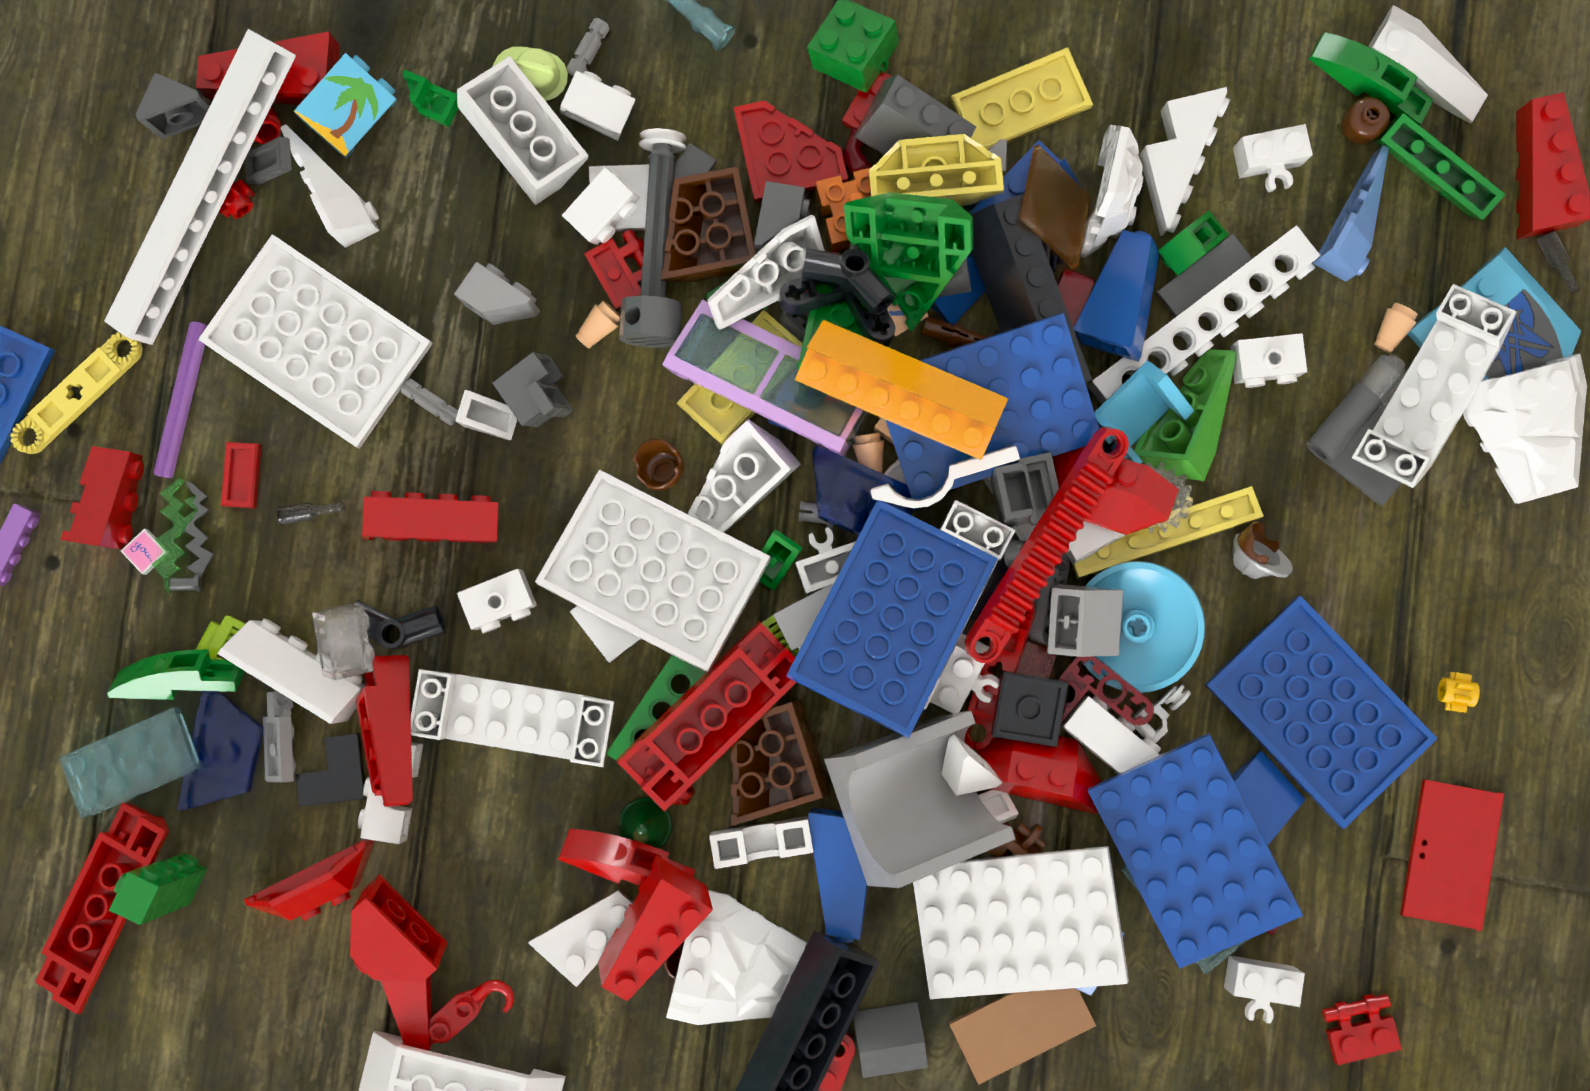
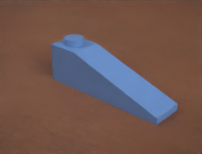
M1384 145L1370 157L1318 252L1321 256L1312 263L1345 282L1355 275L1360 276L1370 261L1366 256L1372 247L1389 150Z

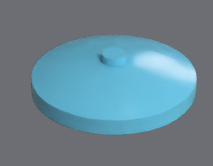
M1129 561L1105 569L1088 582L1087 587L1124 590L1119 656H1097L1100 660L1140 692H1151L1165 688L1178 681L1190 670L1203 646L1205 617L1198 596L1186 580L1165 566L1146 561ZM1093 661L1083 662L1086 668L1099 680L1108 675V672L1102 669L1100 675L1092 669ZM1116 680L1105 682V684L1122 690L1121 684Z

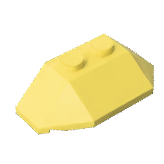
M965 134L898 140L879 162L869 170L871 196L894 192L953 199L958 205L965 206L1004 192L1001 158L994 153L992 154Z

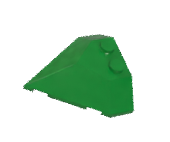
M888 192L846 202L844 204L847 238L853 246L857 244L859 249L868 255L870 259L869 267L896 295L892 304L893 306L898 305L907 318L905 324L912 332L973 250V217L953 199Z

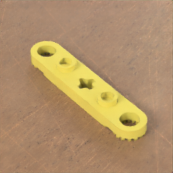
M117 332L115 335L113 334L104 345L98 347L28 413V416L16 424L10 435L14 448L28 454H36L42 451L140 359L143 350L141 342L127 338L120 332ZM128 340L131 343L132 352L130 351V355L122 358L117 353V347L122 341ZM74 386L78 388L83 387L80 391L82 395L80 400L76 398L71 399L74 394L71 389ZM28 429H34L37 441L35 440V444L27 447L23 442V434Z

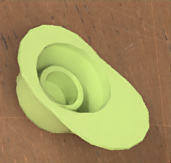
M511 47L499 54L493 64L495 66L510 56L545 101L558 97L564 91L567 84L568 72L565 64L558 56L542 49Z

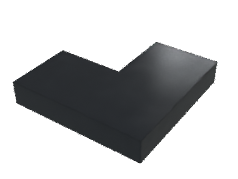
M360 733L326 737L328 770L296 774L299 807L367 798V796L363 795L365 776Z

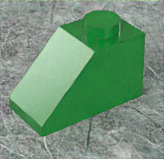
M1209 210L1166 243L1158 252L1161 254L1164 264L1178 276L1229 236V234Z

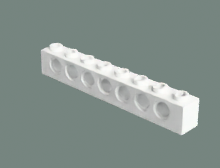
M1296 225L1145 340L1139 362L1123 357L1094 379L1087 387L1102 405L1123 385L1122 376L1125 374L1132 376L1147 361L1149 355H1154L1160 359V370L1166 374L1170 372L1172 376H1175L1189 365L1185 360L1194 352L1199 357L1213 347L1212 338L1219 333L1224 338L1239 327L1236 322L1237 319L1244 314L1250 318L1265 306L1261 302L1269 295L1275 299L1290 288L1286 282L1295 275L1299 280L1315 269L1312 262L1321 255ZM1276 259L1286 264V273L1277 270L1275 267ZM1250 279H1256L1260 282L1262 286L1261 292L1252 290L1249 284ZM1224 298H1231L1235 301L1236 311H1229L1225 307ZM1199 317L1209 319L1212 326L1211 331H1205L1199 326ZM1174 336H1180L1185 340L1186 350H1178L1174 346Z

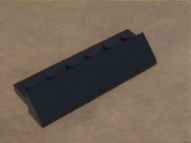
M1024 194L992 204L971 214L973 217V250L971 254L1000 332L1002 333L1059 313H1064L1084 381L1092 380Z

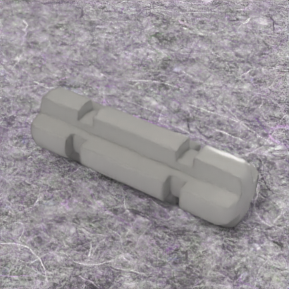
M594 18L589 26L590 32L585 33L574 53L576 55L575 59L572 58L567 66L568 73L573 77L576 71L580 73L587 71L586 65L591 64L602 44L600 42L601 39H604L609 31V26L605 21Z
M408 379L401 388L402 394L411 400L415 399L414 402L436 417L440 416L439 419L452 426L455 424L458 414L457 409L451 405H446L447 403L426 388H422L413 379Z

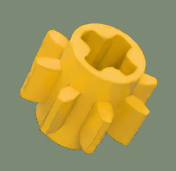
M1450 672L1449 678L1443 677L1440 680L1437 697L1440 702H1446L1445 710L1466 713L1467 706L1474 707L1477 704L1480 689L1478 683L1471 682L1472 675Z

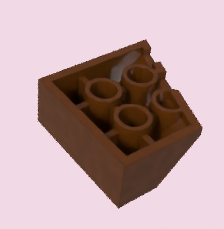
M738 166L675 178L661 281L697 282L735 274L756 255Z
M801 699L769 709L731 746V762L733 763V783L731 784L733 814H731V826L808 803L831 793Z

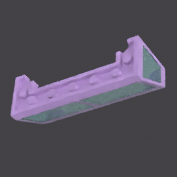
M704 300L700 302L662 364L674 375L685 380L689 379L694 384L700 385L780 424L818 445L821 443L829 451L843 458L867 413L862 409L795 381L798 373L797 368L801 347L743 319L719 330L716 327L709 304Z

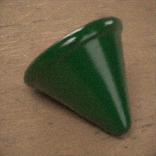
M648 797L637 798L629 802L622 810L618 822L621 837L658 849L663 847L669 840L673 826L669 810L667 809L664 812Z

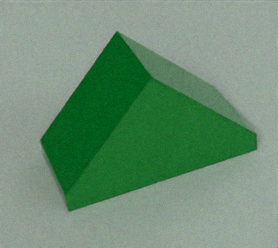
M775 529L761 552L769 555L771 560L759 581L774 591L802 552V547Z

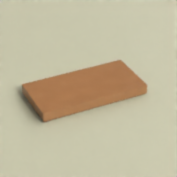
M1075 988L1006 993L948 1022L978 1085L1096 1026L1079 990Z

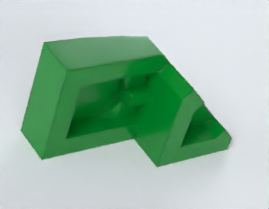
M404 69L402 74L404 80L407 81L411 94L409 98L411 103L417 108L418 113L439 124L450 127L459 109L457 94L436 86L427 78Z

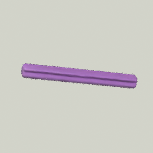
M195 321L189 323L154 467V474L160 477L172 478L174 475L205 344L198 340L207 328V325Z

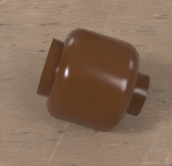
M1365 97L1357 100L1345 111L1342 117L1341 128L1348 140L1356 144L1373 142L1389 125L1390 113L1388 107L1381 100L1374 97Z

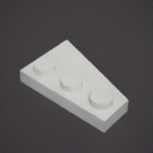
M619 889L568 920L535 937L528 943L577 987L597 965L616 928H620L629 904H633V901Z

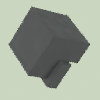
M532 352L493 382V385L521 426L540 427L552 417L565 418L574 411L555 384L564 375L549 355Z
M1051 452L1020 458L1017 460V464L996 467L990 477L999 522L1009 527L1030 523L1031 526L1037 525L1059 490Z

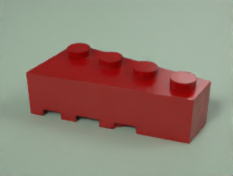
M330 32L273 42L295 54L296 57L272 104L300 105L339 61L340 45ZM238 49L198 56L196 88L209 100L214 99Z
M657 855L651 864L652 869L647 878H643L638 888L639 893L633 904H629L620 928H616L598 961L601 987L626 1001L641 988L713 910L708 887Z

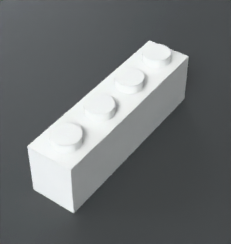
M1084 695L1061 723V727L1117 774H1121L1160 756L1158 753L1161 748L1147 737L1142 741L1133 733L1136 728L1122 716L1118 719L1107 712L1110 706L1096 695L1093 698Z

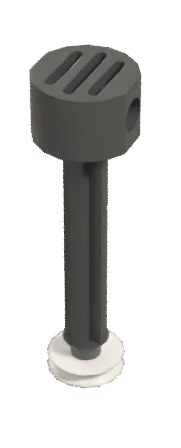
M654 128L643 130L639 133L640 137L644 139L639 142V146L651 152L648 156L650 162L641 295L625 297L621 300L619 340L634 346L666 348L672 347L681 334L683 306L677 300L665 298L666 281H661L669 226L673 166L676 161L673 154L686 150V145L683 142L687 140V136L675 130Z

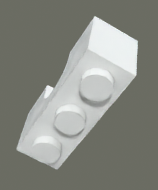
M411 742L412 778L418 776L423 744ZM367 777L363 790V795L367 796L366 807L361 810L358 818V829H362L360 838L401 844L407 841L412 808L402 806L384 807L382 796L374 795L371 789L370 778Z
M808 816L712 831L709 835L715 869L748 864L749 861L765 857L780 856V858L813 853Z

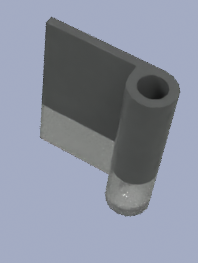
M1393 354L1389 356L1380 355L1306 442L1307 448L1316 457L1380 506H1383L1400 486L1401 482L1352 459V456L1368 429L1373 431L1407 373L1404 369L1405 363Z

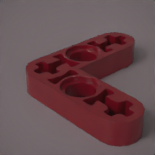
M1097 656L1075 658L1059 678V680H1066L1075 689L1076 693L1072 702L1065 703V712L1063 713L1061 723L1088 690L1134 725L1141 726L1148 723L1154 714L1152 701ZM1089 660L1093 661L1092 669L1099 675L1102 669L1108 672V675L1100 680L1097 688L1091 684L1096 680L1091 674H1086L1084 677L1080 675L1081 667L1078 665L1080 661L1084 663ZM1108 680L1118 681L1122 686L1121 695L1117 698L1107 697L1103 691L1105 682ZM1128 690L1135 694L1130 697L1132 702L1137 705L1144 702L1147 705L1145 712L1148 715L1145 718L1141 715L1134 718L1131 715L1133 709L1127 703L1123 709L1117 705L1124 700Z

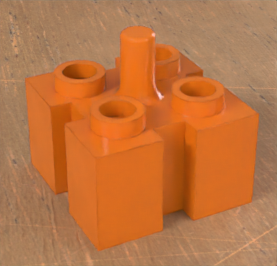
M871 168L853 172L852 181L843 183L841 175L816 182L815 193L821 216L830 215V218L825 219V231L831 252L850 248L851 242L846 236L844 204L849 201L871 197L869 170Z

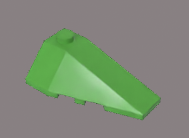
M1209 349L1200 356L1184 376V385L1179 390L1194 412L1184 420L1173 410L1169 409L1139 438L1134 452L1144 463L1175 478L1205 480L1217 450L1237 356L1235 351Z

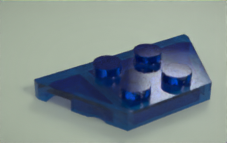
M819 445L813 448L812 455L819 519L859 536L877 502L876 499L872 498L870 492L872 488L889 484L896 493L906 498H911L907 484ZM885 502L909 515L917 509Z
M202 691L177 810L192 809L251 791L264 726L220 691Z

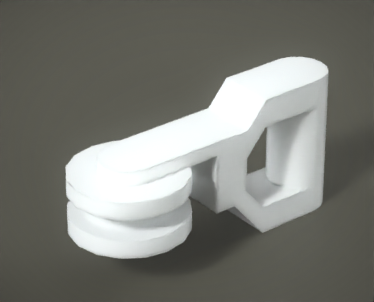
M1182 683L1172 686L1153 704L1154 713L1161 718L1162 724L1156 731L1148 723L1141 726L1132 724L1144 738L1147 737L1156 743L1168 732L1167 718L1170 715L1160 705L1163 702L1165 704L1172 702L1169 706L1172 711L1180 707L1191 694L1189 690L1182 692L1185 687ZM1142 707L1133 717L1137 718L1139 715L1145 717L1147 715L1145 712L1146 707Z

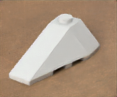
M1394 5L1390 8L1368 47L1388 56L1418 76L1414 85L1429 96L1433 103L1464 121L1472 123L1488 94L1422 21Z
M286 124L281 126L284 137L290 138V151L300 167L304 166L305 168L300 174L313 193L310 197L327 232L345 248L378 232L379 229L375 220L379 219V216L370 201L365 203Z
M810 215L782 229L707 299L716 327L719 330L778 301L780 289L784 283L802 278L807 248L825 251L815 216Z
M747 420L724 442L720 450L721 453L713 468L710 469L706 477L707 480L699 496L695 498L688 515L726 533L801 464L779 439L752 421Z

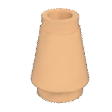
M604 300L599 305L595 304L579 332L575 335L576 338L590 349L619 327L620 314Z
M1394 303L1391 309L1387 308L1374 345L1385 352L1392 353L1394 348L1417 324L1415 319L1418 314L1402 304Z
M880 432L854 436L855 444L852 446L864 481L883 478L884 440H881Z

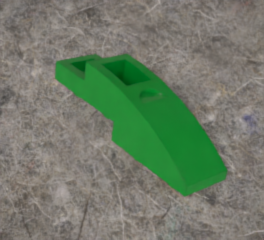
M1324 32L1321 34L1308 58L1355 96L1365 92L1369 96L1381 100L1395 116L1404 113L1419 126L1422 124L1433 102L1429 96L1414 85L1418 76L1407 68L1368 46L1342 36Z
M209 649L173 651L142 659L120 670L107 694L108 698L174 700L178 690L236 692L245 671L228 660L211 659Z

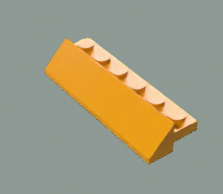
M825 320L821 322L809 342L808 350L795 377L797 382L979 460H982L1009 399Z

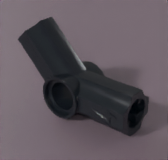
M807 248L802 277L837 283L843 291L853 293L872 315L876 314L878 316L885 312L894 302L896 296L869 267L870 259L863 251L850 249L843 254Z
M357 600L350 607L344 624L377 641L382 647L388 649H404L410 644L446 633L444 617L438 606H432L395 619ZM394 626H397L400 630V638L397 642L393 643L389 638V632Z

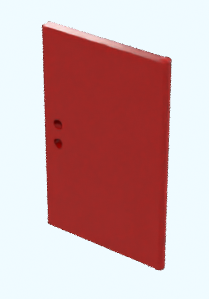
M1422 779L1400 915L1482 931L1504 793L1488 792Z

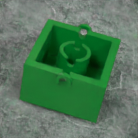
M838 0L807 46L813 69L867 93L880 72L885 73L888 69V60L899 44L896 21L850 0Z

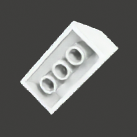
M510 56L457 89L458 108L535 205L561 189L588 159V154Z
M263 618L262 622L249 620L218 652V655L330 724L349 721L357 708L356 699L365 686L361 683L363 680L361 676L348 669L345 672L334 667L335 661L320 652L317 655L311 653L306 649L308 646L306 642L293 635L287 638L279 633L281 627Z

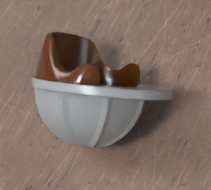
M1253 522L1244 531L1235 535L1232 549L1233 562L1242 574L1256 579L1271 575L1287 577L1292 573L1293 567L1290 560L1279 550L1280 543L1266 538L1264 534L1265 526L1262 523Z

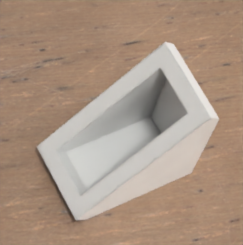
M465 390L455 421L465 428L511 440L517 418L508 405Z
M953 734L948 739L941 775L956 796L996 788L1002 784V781L985 759Z

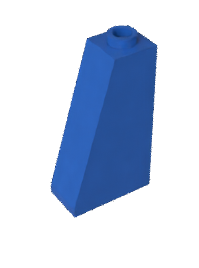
M1126 230L1122 231L1073 328L1082 345L1139 362L1142 356L1160 254L1152 236L1143 231H1135V233Z
M812 807L809 811L808 822L826 934L834 936V938L841 942L852 943L854 939L860 940L862 934L868 886L842 811Z

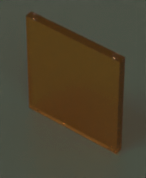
M1036 145L1033 147L1020 219L1072 269L1078 268L1090 197L1040 145Z

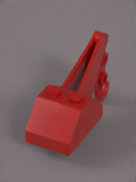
M378 874L364 887L351 910L350 957L360 972L368 974L373 980L381 981L404 1045L430 1051L433 1043L448 1042L476 1018L485 998L495 991L505 996L506 1004L502 1011L507 1013L513 1007L514 992L503 981L488 980L474 989L456 994L432 1015L431 974L437 970L448 942Z

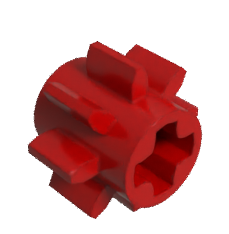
M242 179L237 182L234 181L219 212L226 218L230 215L235 219L245 216L254 206L250 198L254 197L255 193Z

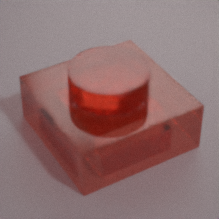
M1027 642L1017 673L1050 678L1056 654H1047L1048 648Z

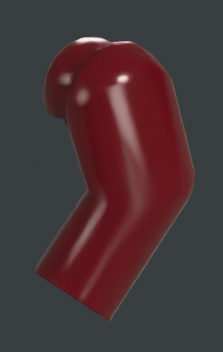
M852 129L843 151L844 162L852 174L855 171L872 167L871 163L866 161L865 156L861 152L863 142L854 137L857 132L856 129Z

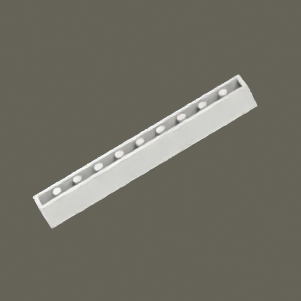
M249 29L104 322L127 338L153 345L296 57L295 54Z

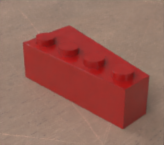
M1564 92L1532 99L1516 111V152L1519 153V168L1516 169V181H1519V199L1516 200V213H1519V228L1516 229V240L1577 227L1590 220V192Z
M371 491V497L364 496L362 540H374V537H383L382 539L389 541H403L412 538L423 542H440L442 540L465 543L497 542L498 502H491L490 496H471V501H458V495L438 494V500L424 499V493H405L404 498H391V492Z

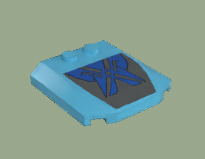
M1506 247L1495 254L1477 270L1476 274L1461 286V288L1516 311L1500 351L1483 379L1502 377L1543 366L1548 361L1573 354L1581 330ZM1440 305L1423 317L1408 333L1409 337L1420 349L1437 321L1436 312Z

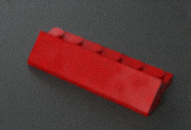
M759 621L712 666L709 673H705L616 759L617 763L665 812L797 683L786 677L795 657Z
M130 802L121 803L108 832H99L41 952L47 958L35 983L53 993L52 1000L75 1014L82 1013L127 920L109 911L117 894L114 892L117 881L128 871L153 864L169 833L167 824L162 816H154Z

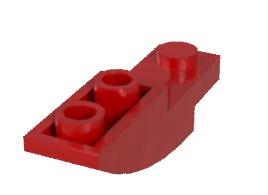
M569 829L558 857L560 861L617 884L623 879L640 886L643 878H647L652 869L651 864L656 855L692 877L695 873V869L668 859L669 852L635 840L588 830Z

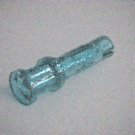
M666 0L691 22L693 31L696 33L701 32L712 42V47L716 51L722 49L732 38L735 28L730 24H724L717 18L715 11L711 7H702L695 0Z

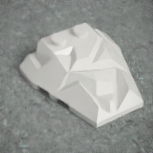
M1109 125L1104 134L1097 164L1104 166L1095 210L1083 227L1078 257L1086 258L1101 248L1108 237H1118L1127 225L1132 226L1137 209L1134 203L1143 183V166L1138 156V144L1128 127Z
M1580 354L1548 361L1546 365L1510 375L1485 378L1481 381L1463 412L1467 424L1474 426L1481 437L1482 442L1479 444L1483 451L1490 452L1497 464L1495 471L1514 503L1519 504L1578 487L1587 391Z
M708 890L713 910L684 941L666 1018L696 1025L771 1018L807 942L786 929L766 920L763 915L755 910L753 912L737 902V899L729 894Z

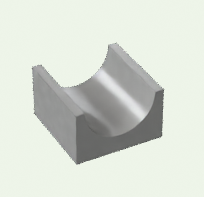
M971 711L940 715L915 725L909 738L894 732L824 759L867 886L900 888L1015 840L1012 827L1004 825L994 818L982 803L977 792L956 796L941 775L948 739L954 734L964 742L967 729L975 724Z

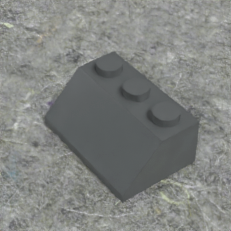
M897 74L883 81L854 137L884 156L898 140L965 134L971 138L976 126Z

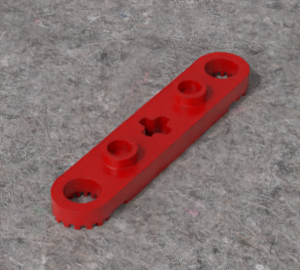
M1034 600L1032 602L1033 608L1026 613V619L1018 624V632L1011 635L995 660L984 664L979 673L980 675L989 674L995 676V673L991 672V667L998 666L1000 662L1003 664L1002 669L1004 671L1017 673L1036 615ZM991 685L983 686L986 692L992 694L990 703L981 701L976 696L975 691L973 692L967 711L972 712L975 724L983 725L986 728L987 737L982 742L974 741L970 734L973 726L971 725L967 729L964 739L965 744L971 749H984L990 746L995 739L991 735L999 686L997 688Z

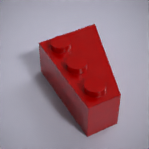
M96 446L91 447L79 482L85 488L80 503H72L70 512L75 514L70 532L63 531L60 540L121 550L130 542L133 533L132 526L130 525L132 512L136 510L138 505L137 484L144 473L142 455L128 451Z

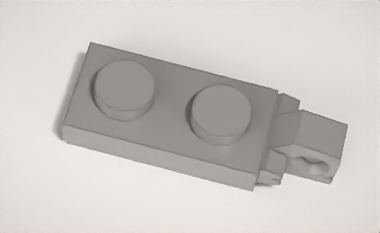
M278 691L267 692L268 716L263 717L265 781L292 782L294 781L293 773L296 768V762L292 751L294 727L291 723L290 715L294 705L293 700Z

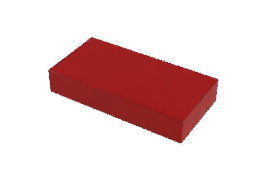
M226 442L221 506L256 509L262 445Z

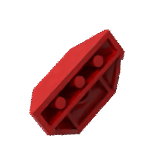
M1085 446L1052 457L1059 488ZM1123 458L1112 476V483L1107 484L1105 487L1106 493L1099 496V504L1090 510L1091 516L1085 519L1084 522L1124 535L1148 528L1157 523L1166 522L1169 520L1179 489L1149 466Z
M1059 736L1057 747L996 737L990 746L976 751L977 754L988 762L1002 781V784L998 787L988 790H997L1010 795L1092 814L1097 813V808L1088 793V788L1102 781L1078 740Z
M370 839L362 840L243 900L246 906L290 921L301 916L303 921L322 912L319 906L329 901L335 906L351 898L349 891L359 886L374 842Z

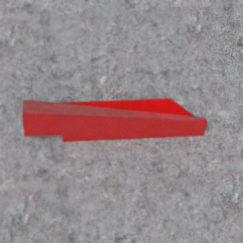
M407 655L372 656L363 670L366 686H364L356 699L371 789L375 796H382L384 807L408 805L413 800L409 657Z

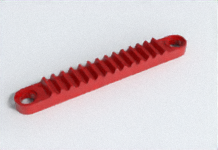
M1102 427L1093 434L968 632L964 641V648L966 653L977 662L989 663L995 660L1011 635L1018 632V624L1026 619L1025 613L1033 608V600L1040 597V589L1047 586V578L1054 575V567L1061 564V556L1069 551V544L1076 540L1077 531L1083 529V521L1090 518V510L1099 504V496L1106 493V485L1112 483V476L1129 448L1128 438L1123 431L1112 427ZM1113 435L1117 441L1116 448L1113 452L1106 454L1103 450V442L1108 436ZM982 637H989V649L984 653H977L975 650L976 642Z

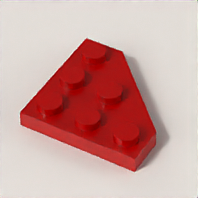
M765 100L733 107L754 203L762 201L766 181L805 187V192L815 190L817 181L840 175L843 183L848 182L842 150L839 146L819 137L813 130L794 118H789L776 110V107Z

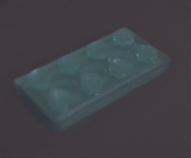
M180 707L168 709L59 758L80 819L93 816L201 768Z

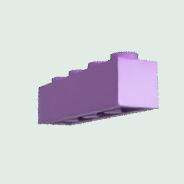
M13 504L0 530V586H5L12 577L11 572L14 566L19 563L21 559L20 554L29 543L32 530L39 523L41 513L24 505Z

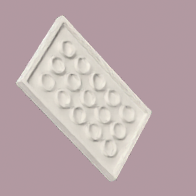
M273 234L198 339L359 449L433 344Z
M599 470L535 582L537 585L709 673L771 558L769 555Z
M1109 846L966 860L913 882L930 999L1128 984L1129 982Z

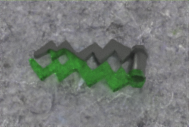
M181 478L159 493L171 504L159 512L173 522V527L155 539L168 553L153 562L152 565L164 578L166 593L186 590L200 592L203 589L202 576L214 554L202 548L209 539L195 527V522L209 512V509L200 504L208 497L191 482H187L186 485L194 496L184 501L194 511L183 517L178 512L185 505L173 496L174 492L184 483ZM186 532L193 536L194 539L185 547L200 559L186 567L195 573L194 577L172 578L171 575L181 569L173 564V562L186 554L173 541Z

